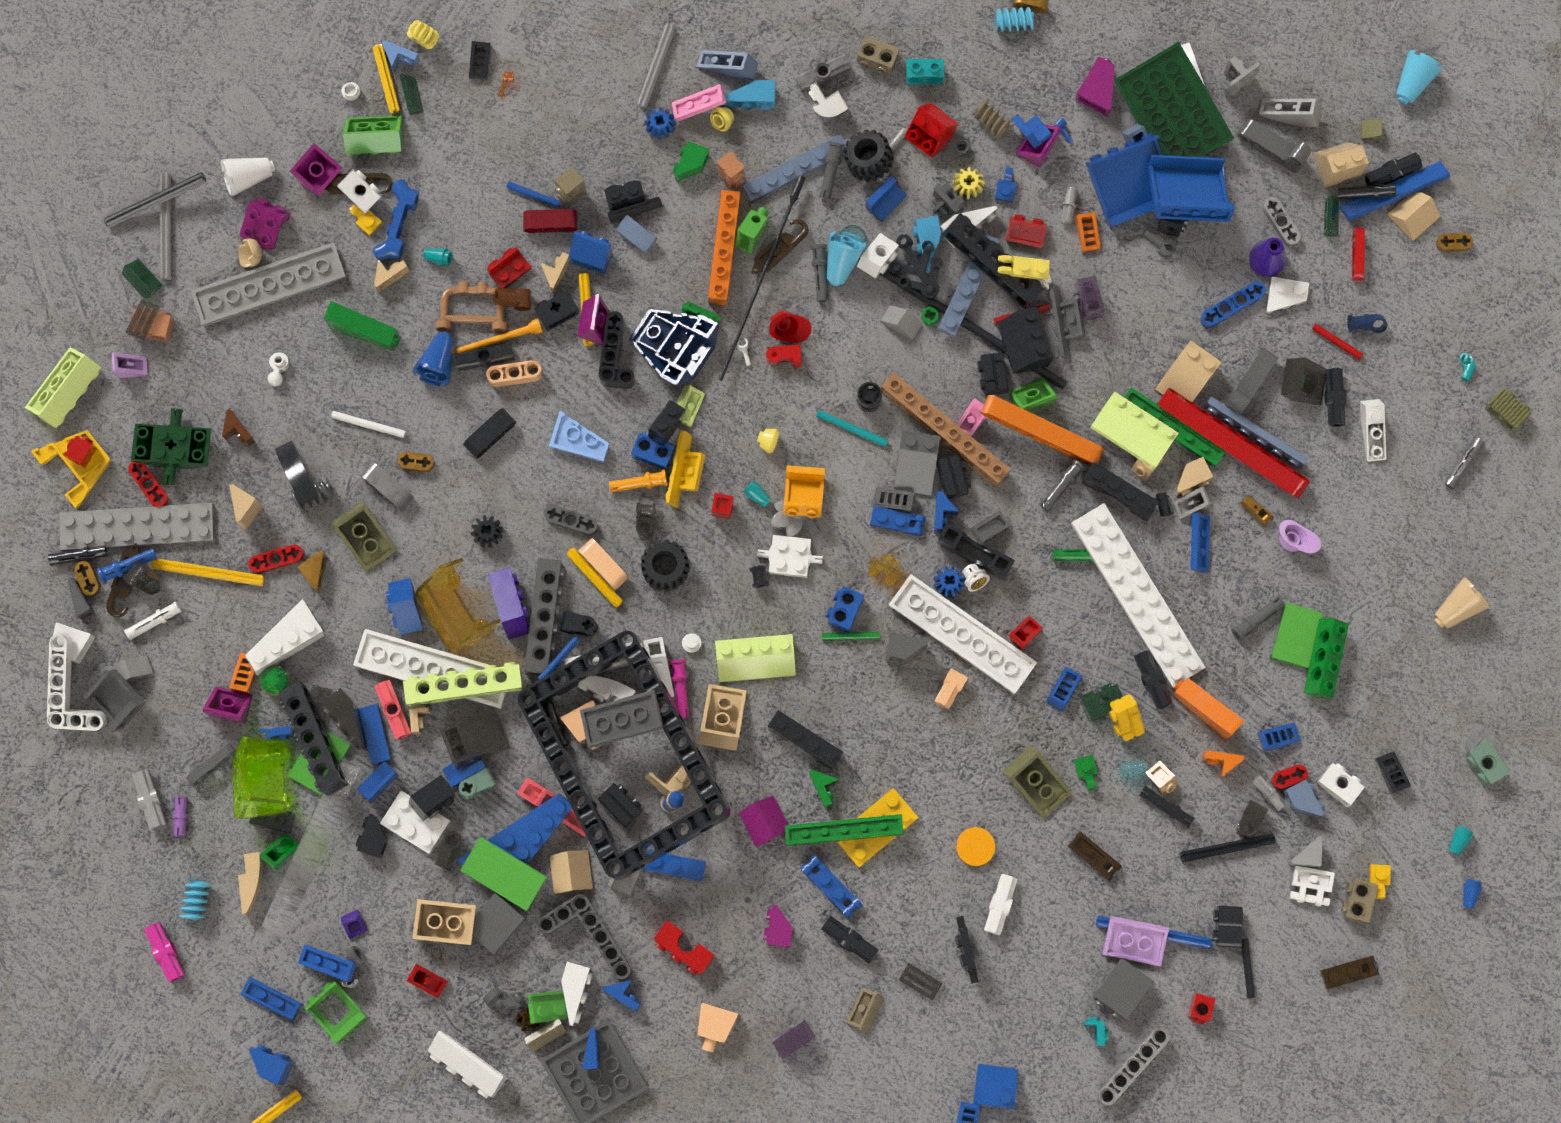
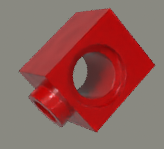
M714 493L712 516L731 519L734 496Z
M1195 993L1188 1017L1193 1018L1192 1022L1204 1025V1022H1210L1216 998ZM1199 1004L1204 1005L1206 1008L1204 1015L1197 1013L1196 1008Z

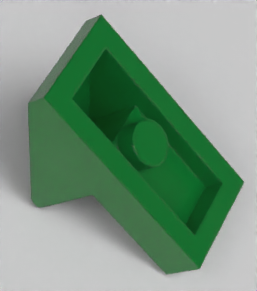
M814 770L809 771L810 778L824 808L832 806L834 797L830 789L826 790L825 787L838 782V779Z
M285 832L263 851L260 857L273 869H281L285 860L298 850L300 845Z

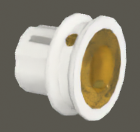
M970 564L962 571V575L966 579L965 586L968 587L970 592L983 588L990 580V577L986 575V571L980 570L976 564Z

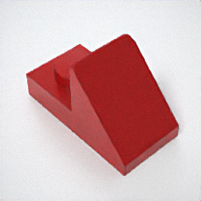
M1029 615L1008 637L1024 650L1030 641L1041 632L1043 627Z
M415 964L406 980L439 998L448 982L446 979L418 964Z

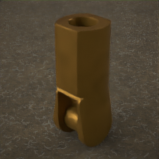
M1250 495L1241 502V505L1264 527L1268 525L1267 523L1270 519H1274V516ZM1260 511L1265 514L1262 518L1258 515Z

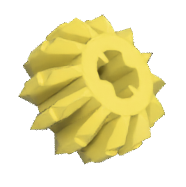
M419 20L414 21L409 26L407 32L408 37L413 42L426 49H432L440 37L437 31Z
M971 167L967 168V172L964 169H960V174L956 173L954 176L953 185L956 186L954 191L960 192L959 196L961 197L965 194L967 199H970V195L976 198L977 192L982 193L983 191L982 186L985 184L982 180L983 175H977V169L972 172Z

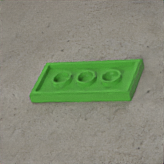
M482 836L479 837L460 870L525 911L529 910L547 879L546 875Z

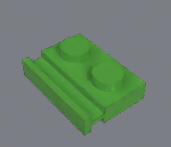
M563 990L527 995L530 1002L528 1007L531 1024L568 1019L565 999H563Z

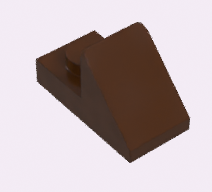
M229 408L226 411L222 437L228 440L235 434L242 443L246 441L249 446L252 445L255 440Z

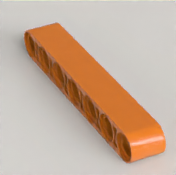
M987 396L981 411L983 416L1086 465L1091 466L1093 462L1099 464L1104 452V448L999 397Z

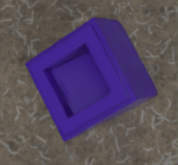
M359 910L341 917V923L349 939L368 931Z

